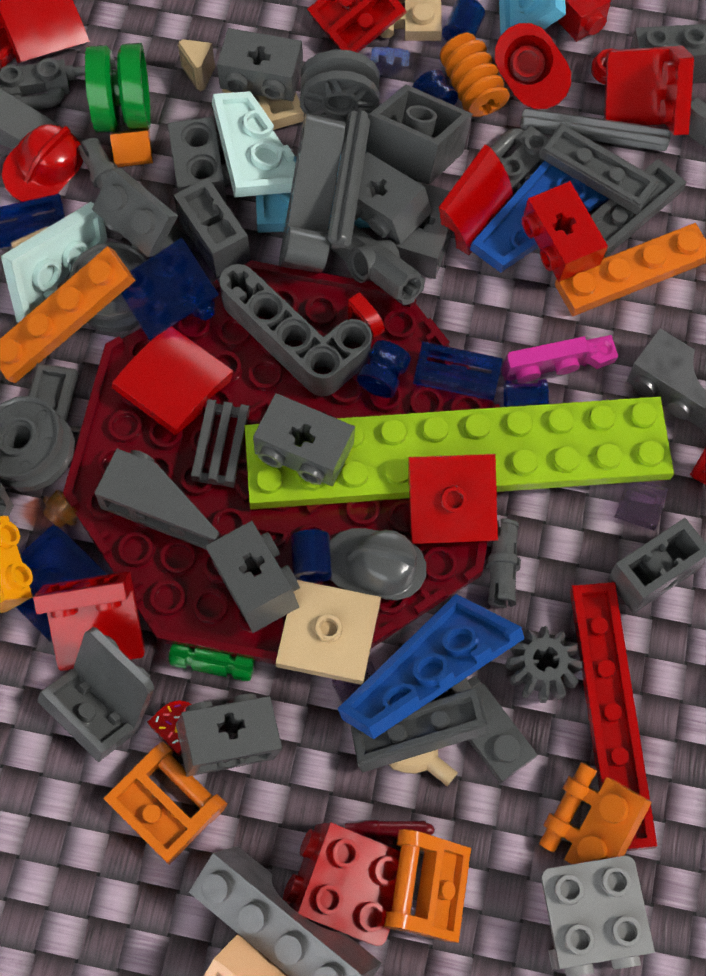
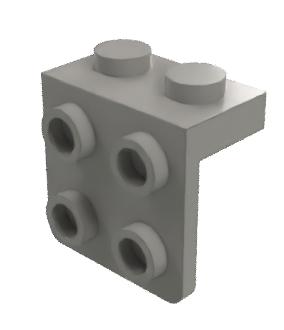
M620 856L548 868L542 873L541 882L555 948L548 950L552 970L564 968L566 976H582L595 973L593 963L611 960L612 968L616 970L640 966L639 955L655 953L636 863L630 856Z

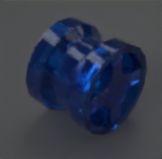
M433 69L422 74L412 86L452 105H455L458 100V93L452 86L446 84V76L439 69Z

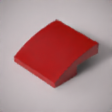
M0 0V28L6 31L17 64L90 42L73 0Z
M317 0L307 8L311 17L339 50H351L357 53L407 13L398 0Z
M486 144L439 206L441 224L454 232L456 248L468 256L472 253L470 251L472 242L513 196L511 182L503 164L493 149Z
M169 325L126 365L112 382V389L176 435L202 414L204 403L231 382L233 370Z

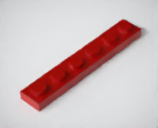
M615 582L572 585L570 597L579 657L582 662L581 671L599 791L606 777L650 800ZM651 805L627 851L647 850L657 847Z

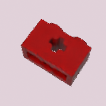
M571 181L528 198L522 216L523 229L529 238H534L540 248V257L544 267L554 273L558 282L573 277L579 272H585L601 265L608 245Z

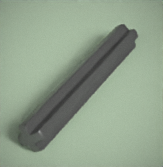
M531 108L523 110L520 123L522 130L526 131L532 126L542 134L552 135L562 123L591 141L658 151L667 150L671 136L668 128Z
M363 110L359 112L351 111L347 116L327 236L330 246L334 249H346L350 246L370 127L368 113Z

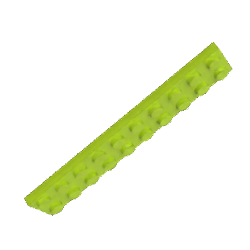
M661 396L337 418L355 426L354 445L333 487L323 482L320 485L309 483L302 479L297 471L283 465L281 468H276L264 463L255 454L253 436L259 424L245 425L250 509L409 498L408 457L496 454L497 492L671 480L674 475Z

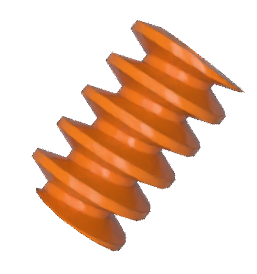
M466 32L450 39L440 51V61L445 67L448 77L451 79L450 82L456 90L457 97L462 102L463 109L472 113V117L489 115L498 111L508 102L510 94L507 88H504V81L501 76H498L499 71L496 65L492 64L493 59L490 53H487V47L483 41L476 40L474 34Z

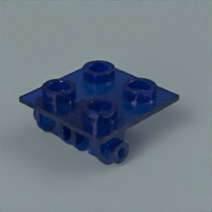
M182 238L130 271L136 281L121 293L149 340L191 313L201 320L210 319L215 314L213 299L219 295Z

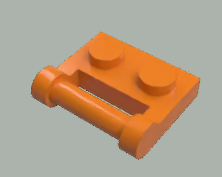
M162 741L103 799L170 865L225 810L228 803L218 794L213 796L193 776L187 777L185 768L172 756L174 751ZM160 769L200 809L191 819L149 778L156 770Z
M399 830L397 845L401 846L392 911L386 912L384 927L444 942L459 943L471 848L419 831ZM423 851L415 916L410 914L419 852Z

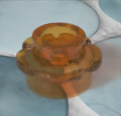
M56 489L50 497L45 496L43 498V502L46 505L43 513L52 523L60 528H63L65 524L70 526L77 524L75 513L78 510L71 507L62 491Z

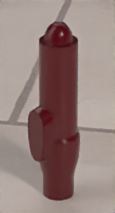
M365 820L356 823H345L346 829L384 845H392L394 840L398 839V833L401 829L419 831L432 835L435 831L433 825L426 823V821Z

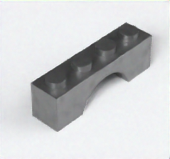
M660 328L634 362L626 382L633 385V388L644 397L661 396L662 404L667 407L673 416L681 420H688L702 429L706 435V390L702 387L694 372L693 359L695 349Z
M238 846L213 853L189 891L192 896L288 976H374L382 965L378 959L347 934L325 929L292 909L274 889L272 873Z

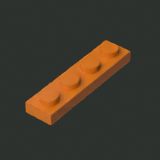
M695 222L604 258L601 265L585 272H579L566 280L558 282L556 279L555 287L573 317L706 264V239Z
M109 246L104 248L0 338V370L6 380L17 383L37 363L45 359L136 281L115 250Z

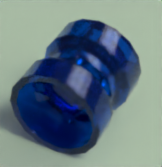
M378 340L373 344L369 352V364L362 366L357 376V381L361 387L371 394L383 398H392L399 387L398 377L407 371L411 363V357L399 345L390 341Z

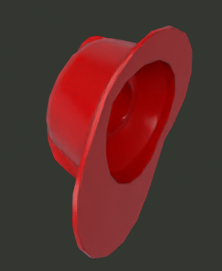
M518 23L509 27L499 37L495 46V63L515 97L523 105L533 109H549L558 105L567 96L571 87V70L566 59L546 31L532 23Z
M52 124L40 125L29 132L9 153L3 163L2 179L6 190L13 198L23 203L35 205L48 202L77 174L83 164V159L77 152V148L81 144L71 133L70 129L67 126L62 128Z

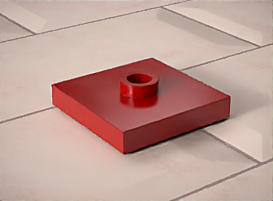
M496 454L408 457L410 542L412 544L498 541Z

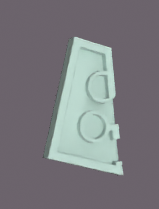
M251 91L213 94L212 107L234 197L290 193L296 164L294 161L295 155L288 145L281 143L273 131L274 124Z
M89 202L1 255L17 323L58 289L57 286L71 272L72 265L83 252L108 240L103 222L104 219L92 210L94 203Z

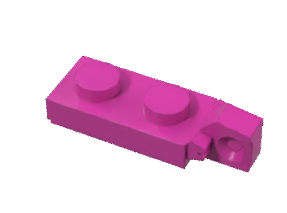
M612 335L586 340L585 336L508 352L501 371L504 382L517 379L518 383H528L540 378L541 374L556 371L557 375L575 372L581 365L585 367L589 364L599 369L615 363L618 353Z

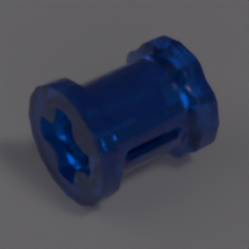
M539 379L537 383L513 384L511 380H505L503 383L504 407L549 404V389L546 379Z

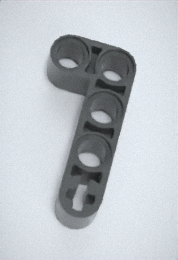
M305 114L281 244L279 267L320 273L325 268L330 248L327 232L344 140L345 121Z
M242 264L230 265L221 273L219 282L222 304L225 310L314 395L329 396L333 394L369 362L372 334L371 329L363 321L357 319L345 320L323 337L248 266ZM263 314H271L275 316L267 320L258 318ZM292 340L303 343L297 347L286 345L287 342ZM348 342H356L359 343L361 346L359 348L352 349L346 347L344 344ZM318 367H326L332 370L330 373L323 375L314 372Z

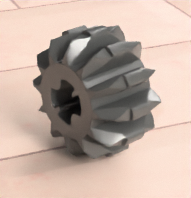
M546 626L540 628L538 638L530 630L524 631L525 639L523 643L519 642L510 648L514 656L507 658L505 663L506 668L517 671L510 677L509 682L512 686L525 683L522 692L524 698L530 697L532 691L535 690L538 691L540 703L547 702L550 692L558 700L563 699L566 695L565 687L575 688L578 683V679L573 673L579 672L582 668L580 660L571 658L578 650L577 644L563 646L564 631H559L555 639L549 638V630ZM543 658L551 662L545 671H541L536 667Z

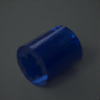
M457 0L442 29V36L445 41L448 42L455 36L466 32L472 33L476 37L485 17L484 7L476 0Z
M316 529L293 533L291 535L292 568L296 580L321 583L331 579L329 533Z

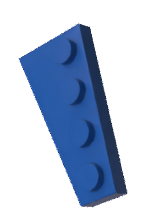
M544 161L471 244L470 251L501 273L538 248L534 238H529L522 226V216L528 198L569 181L573 184L589 213L608 201L609 198Z
M455 594L338 707L342 720L375 739L524 640L522 627Z

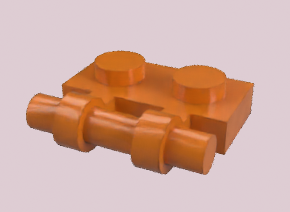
M583 762L580 763L574 776H568L562 789L566 792L555 813L548 814L543 824L546 830L539 842V845L555 853L562 838L570 841L572 845L564 858L570 864L624 856L652 803L650 800L606 777L599 792L589 786L597 770ZM584 801L591 805V808L579 829L571 824V821L581 802Z

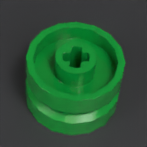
M128 43L120 46L117 54V69L113 53L107 45L87 46L85 51V86L91 121L95 132H115L120 124V107L124 122L130 131L150 129V91L142 43Z

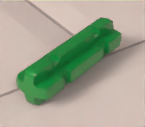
M172 644L168 656L169 664L173 667L186 669L188 666H191L193 671L222 677L232 674L233 679L250 681L255 668V660L252 658L238 655L234 657L227 653L200 648L192 649L189 646Z

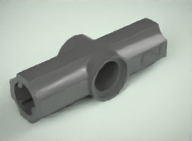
M354 225L351 244L348 248L334 249L330 246L331 251L347 262L348 270L355 281L363 283L371 280L402 305L413 303L416 297L424 290L425 278L417 270L400 259L396 245L387 238L376 241Z

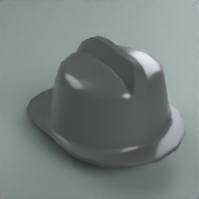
M351 528L337 534L329 541L324 551L323 566L328 578L337 587L345 590L379 596L386 600H402L416 593L426 578V561L422 551L415 544H412L406 536L396 531Z

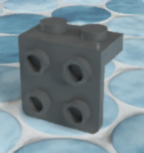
M122 168L111 169L92 207V210L104 219L105 226L123 235L132 243L131 246L137 253L146 257L190 251L194 243L174 225L178 215Z
M92 627L84 633L74 668L43 689L39 694L37 702L97 762H100L138 732L154 691V685L148 673L142 667L130 661L119 650L118 645L111 637Z

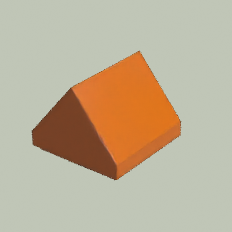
M149 129L110 134L114 164L118 167L153 163Z

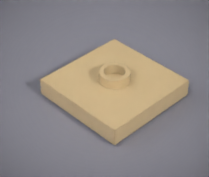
M297 580L300 589L294 591L299 608L286 616L275 663L276 667L362 685L365 679L381 597Z

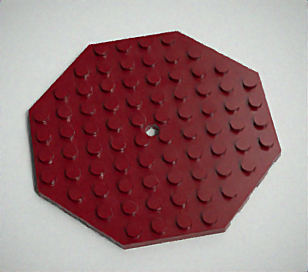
M249 261L244 265L251 268L323 337L348 319V299L360 292L378 312L385 327L384 333L372 341L371 356L367 365L329 396L314 395L225 310L222 304L220 283L216 280L189 296L190 300L173 310L169 308L142 322L140 329L122 339L118 336L105 344L63 495L113 573L130 571L137 609L159 643L168 645L179 644L189 646L192 649H206L227 653L234 657L238 655L252 658L258 662L276 665V658L287 615L252 633L206 549L100 508L94 493L116 449L118 448L128 453L132 450H137L153 458L154 463H157L219 532L220 538L253 521L260 535L268 531L280 553V555L275 557L280 568L288 565L296 580L335 588L339 587L328 578L323 566L324 551L329 541L340 532L351 528L396 531L410 540L409 498L250 509L246 438L244 437L234 488L192 481L191 473L207 401L204 403L202 414L178 434L174 435L112 389V382L126 365L153 338L171 325L233 370L231 382L210 399L216 400V403L224 405V402L233 403L234 407H240L241 404L249 405L250 412L247 425L260 424L275 393L336 419L499 408L500 405H495L483 390L482 382L465 361L461 362L450 348L449 340L434 321L425 316L416 304V299L411 304L402 305L371 281L359 283L353 278ZM263 314L258 318L267 320L275 316L271 314ZM292 340L286 343V345L291 347H297L303 344L302 342L297 340ZM348 342L344 344L346 347L352 349L359 348L361 346L359 343L356 342ZM318 367L314 370L317 374L322 375L332 371L326 367ZM215 415L203 473H209L221 415ZM230 418L218 475L226 476L238 418ZM488 541L415 544L422 551L426 561V578L421 588L411 597L402 600H386L381 598L371 649L481 577Z

